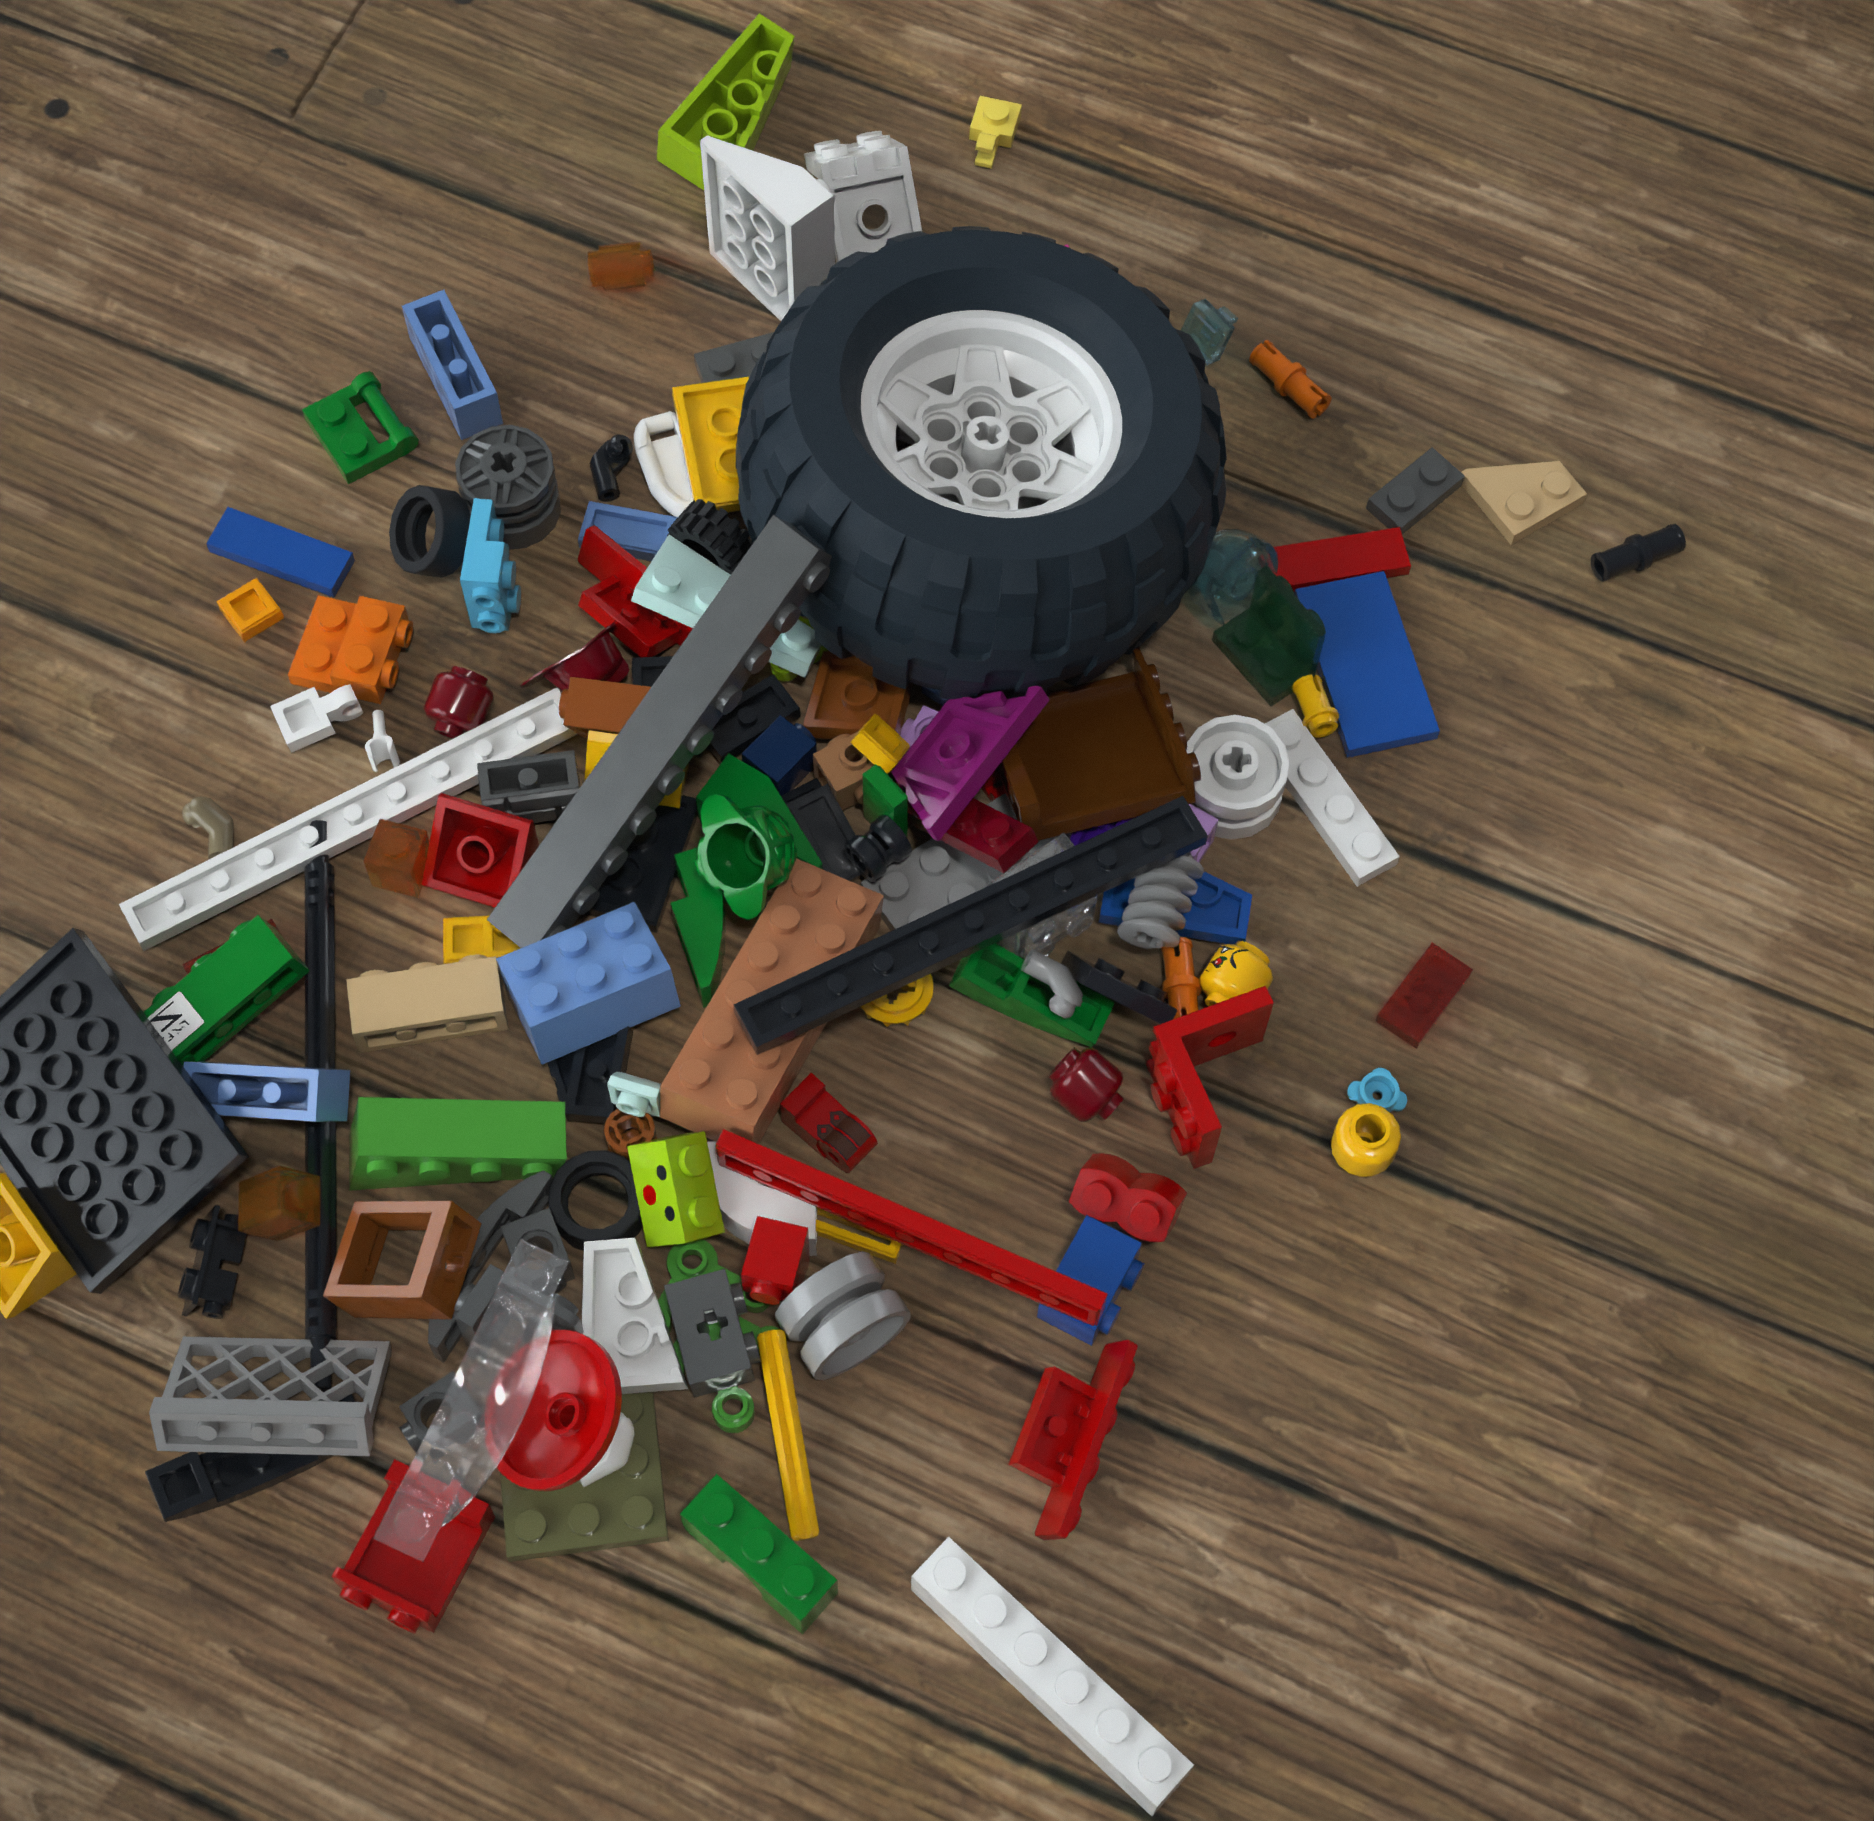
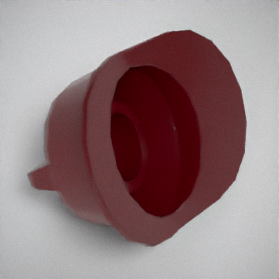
M613 622L581 649L530 677L520 687L531 686L545 678L561 691L569 689L570 677L619 683L628 675L629 666L609 634L616 626V623Z

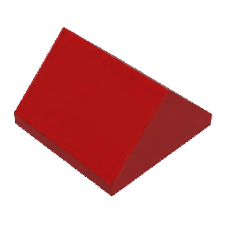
M444 793L439 794L422 885L496 907L539 846L534 821Z

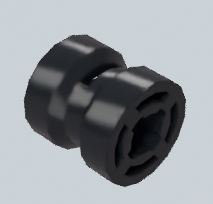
M881 815L870 824L869 831L863 836L855 835L844 843L847 857L857 871L870 882H875L886 873L887 866L893 861L901 862L912 853L911 844L904 832L886 815Z

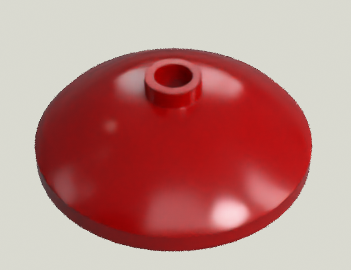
M552 1330L529 1339L518 1347L505 1361L493 1381L487 1398L484 1415V1434L487 1449L493 1463L508 1480L534 1491H554L579 1481L601 1460L615 1435L622 1404V1389L618 1370L606 1349L596 1340L576 1331Z

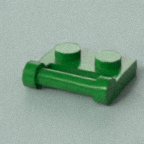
M370 371L356 376L351 385L302 409L306 422L348 485L409 454L419 443V439L412 429L408 426L404 427L380 391L381 383L374 373ZM367 402L389 435L388 440L380 444L355 409L356 406Z

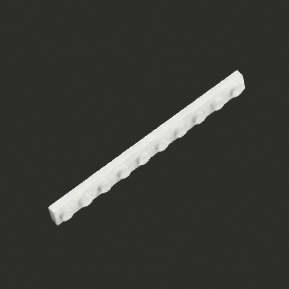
M554 688L120 903L119 906L141 948L145 951L303 872L305 866L318 856L329 855V858L435 806L438 795L441 793L455 796L479 784L477 763L534 756L577 735V733L563 725L564 718H560L559 702L561 693L559 689ZM316 820L326 821L327 840L310 848L319 839L317 829L310 826L311 822Z

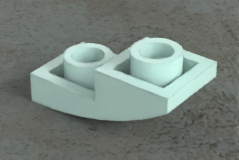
M615 1072L610 1076L607 1085L611 1103L616 1104L620 1111L636 1117H644L646 1113L650 1114L651 1117H660L661 1083L623 1072Z

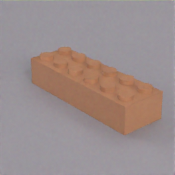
M796 858L789 879L776 888L660 1086V1117L693 1132L705 1131L706 1138L715 1142L718 1141L723 1129L759 1144L826 1023L757 1055L734 1013L733 1004L873 940L880 928L884 895Z

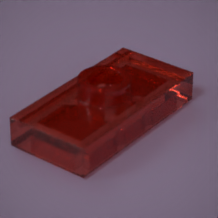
M1432 942L1378 1013L1375 1021L1417 1049L1470 978L1473 969Z

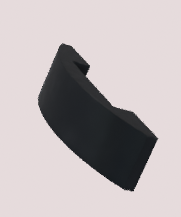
M352 1394L338 1402H355ZM189 1452L145 1471L163 1519L165 1522L199 1514L260 1492L300 1474L334 1455L206 1452L198 1455L197 1452Z

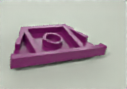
M1028 687L1026 696L1007 699L1002 691L987 693L978 698L962 697L949 699L891 771L893 776L908 796V801L934 840L940 841L1049 702V698L1042 687Z

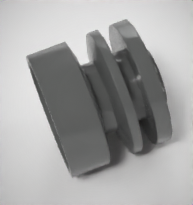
M514 425L491 426L474 434L461 447L455 462L456 480L460 496L466 501L470 514L474 498L493 500L497 519H503L504 521L503 542L509 545V550L527 548L542 541L555 528L561 513L560 495L555 477L553 457L543 438L531 430Z

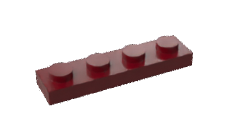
M894 777L892 780L900 787V785ZM974 798L940 839L1002 873L1008 871L1039 842L1030 826ZM908 801V823L928 833L919 815Z

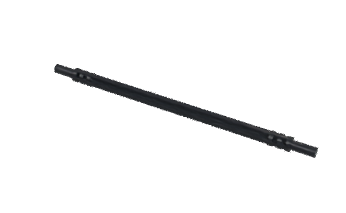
M316 820L311 822L310 826L317 829L319 839L310 848L327 840L326 821ZM321 855L313 859L304 868L305 965L310 970L305 975V1067L335 1069L334 866L329 864V855ZM305 1121V1339H310L313 1346L310 1351L311 1369L326 1360L320 1350L326 1348L330 1340L337 1339V1306L323 1297L336 1258V1121ZM332 1374L316 1382L314 1385L322 1392L332 1388Z

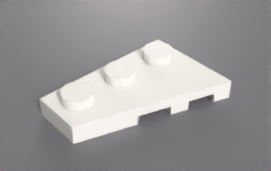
M635 1237L584 1242L583 1334L596 1340L610 1354L618 1370L622 1394L688 1389L640 1245Z

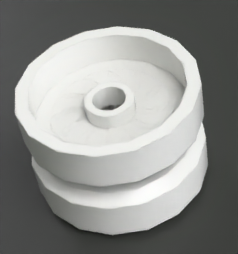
M1240 715L1216 717L1198 727L1188 740L1186 750L1187 753L1194 752L1196 754L1201 771V781L1194 782L1196 802L1191 803V805L1218 819L1215 837L1230 840L1251 837L1268 827L1279 812L1290 766L1286 746L1271 727L1255 718Z

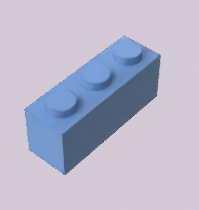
M441 290L402 305L409 338L460 439L463 440L491 426L503 424L497 392L445 291Z
M184 1062L185 1070L218 1115L314 1122L347 1121L350 1070L223 1062Z

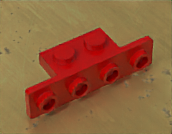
M593 525L585 530L578 562L601 582L582 592L578 606L605 628L615 622L616 626L610 632L640 657H653L676 643L681 646L693 628L631 601L635 586L647 567L597 526Z
M1130 1340L1108 1343L1104 1346L1090 1385L1055 1366L1044 1369L1009 1461V1465L1051 1487L1035 1530V1536L1042 1540L1067 1538L1080 1520L1082 1513L1080 1502L1087 1484L1092 1481L1098 1471L1100 1464L1098 1454L1105 1435L1111 1431L1116 1422L1118 1412L1115 1407L1122 1388L1128 1384L1135 1370L1133 1359L1138 1345Z

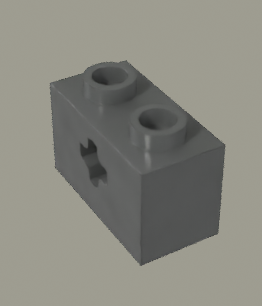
M721 1269L664 1285L689 1386L694 1398L755 1381L751 1365L761 1362L753 1331L744 1334L742 1332L738 1315L748 1313L740 1282L730 1285L726 1270ZM718 1323L721 1328V1339L711 1341L708 1325Z

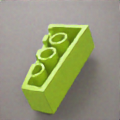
M759 13L658 130L657 161L704 190L701 139L710 136L749 150H754L791 68L795 36Z

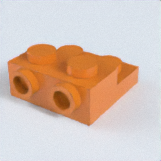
M318 595L288 672L290 683L307 688L315 687L316 690L332 693L339 687L350 684L357 699L381 704L386 689H392L396 683L399 672L397 659L401 648H408L413 635V622L408 619L405 606L364 596H359L356 604Z

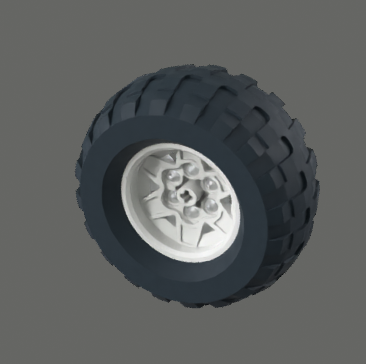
M962 226L953 227L952 231L927 234L921 231L901 234L887 239L885 247L874 253L857 251L830 268L827 279L821 282L819 286L807 287L796 298L768 341L766 352H763L746 383L736 444V469L739 479L738 499L741 514L752 543L755 542L769 520L775 515L791 523L802 534L832 555L829 564L830 573L827 580L817 591L810 592L799 607L801 610L800 616H805L809 619L811 627L815 630V639L841 659L855 656L873 667V677L899 688L906 689L909 683H913L922 687L940 690V698L948 700L962 697L977 698L978 694L1002 691L1007 699L1026 696L1028 687L1031 686L1042 687L1046 693L1049 687L1060 681L1074 686L1089 682L1105 673L1108 666L1115 663L1123 654H1132L1136 648L1140 647L1169 620L1179 608L1183 595L1198 580L1204 569L1225 505L1226 482L1224 466L1227 455L1220 402L1216 389L1209 385L1205 374V359L1191 335L1172 326L1169 322L1170 309L1155 294L1145 287L1134 286L1126 278L1118 274L1119 268L1089 252L1082 254L1069 247L1056 244L1054 239L1027 232H1022L1021 235L1010 232L991 231L988 227ZM900 440L911 444V446L897 452L896 441Z

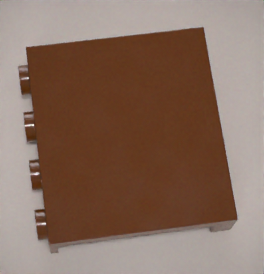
M1139 647L1133 651L1134 672L1047 692L1046 695L1049 698V702L996 768L1015 819L1030 826L1038 841L1138 817L1181 796H1184L1188 804L1196 802L1194 782L1201 781L1198 759L1194 752H1186L1187 740L1181 722L1173 723L1174 714L1170 697L1167 692L1160 694V680L1154 664L1147 665Z

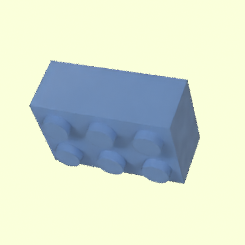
M635 902L496 958L507 995L542 1065L612 1036L627 1026L631 1028L681 1007L672 970Z

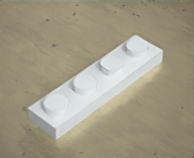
M1294 709L1265 723L1277 733L1287 749L1290 766L1285 787L1355 885L1358 887L1396 866L1400 856L1306 726H1303L1302 720Z

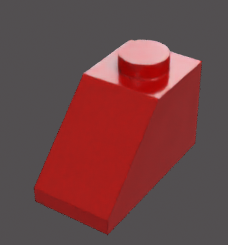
M757 1216L741 1273L743 1291L749 1292L750 1297L756 1301L777 1305L796 1287L802 1284L810 1262L808 1227Z

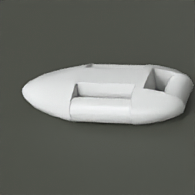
M669 411L644 418L637 424L634 432V448L651 494L674 517H679L693 501L676 413ZM674 429L675 435L651 442L650 436Z

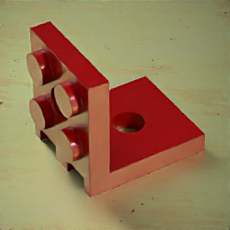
M1266 986L1162 1023L1153 1028L1157 1040L1150 1042L1149 1047L1153 1059L1146 1061V1066L1154 1081L1150 1085L1151 1093L1160 1112L1167 1110L1174 1125L1170 1131L1175 1148L1180 1156H1188L1193 1169L1212 1163L1222 1130L1221 1123L1195 1070V1066L1263 1041L1274 1005Z

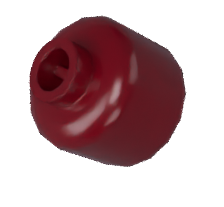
M452 666L450 672L438 673L424 705L426 716L436 722L433 731L454 739L484 724L494 699L492 690L486 686L488 679L474 671L458 666Z
M1074 1047L1048 1076L1053 1081L1050 1088L1052 1098L1080 1122L1089 1121L1097 1114L1103 1120L1107 1119L1124 1099L1117 1092L1123 1083L1122 1072L1094 1048H1086L1080 1052Z

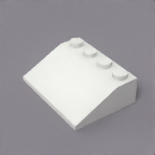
M706 136L700 140L710 254L782 321L796 298L807 287L819 286L821 282L827 279L830 268L835 265L834 194L826 182L821 179L816 180L801 166Z

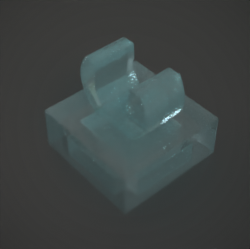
M1205 298L1193 303L1181 331L1191 335L1198 345L1205 363L1209 365L1220 360L1235 329L1232 324L1236 323L1238 318L1227 307L1224 306L1216 309Z

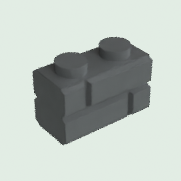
M574 750L477 763L482 805L533 820L534 823L557 820L581 787Z

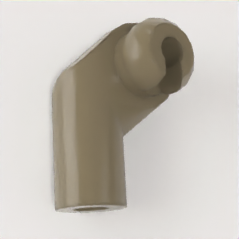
M195 797L183 807L182 816L187 825L192 824L194 828L202 827L209 833V859L233 848V819L211 798Z

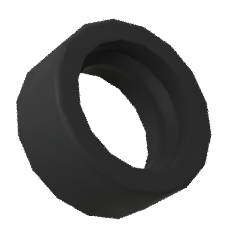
M417 485L408 489L398 500L391 517L389 537L390 548L395 562L404 571L413 574L440 578L453 574L463 563L471 518L466 501L456 491L423 485ZM434 511L436 523L434 541L429 551H427L426 528L428 520Z
M607 1150L586 1151L570 1158L556 1171L549 1187V1209L560 1236L572 1247L584 1251V1242L634 1238L640 1233L643 1225L631 1164L624 1156ZM608 1175L616 1178L625 1186L628 1193V1208L624 1216L617 1223L604 1229H588L580 1226L572 1218L568 1209V1198L572 1189L580 1181L591 1176Z

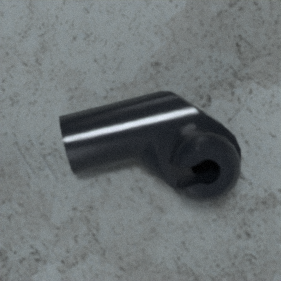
M614 435L591 458L590 468L600 501L610 502L620 496L616 475L627 464L633 452V444L625 435Z

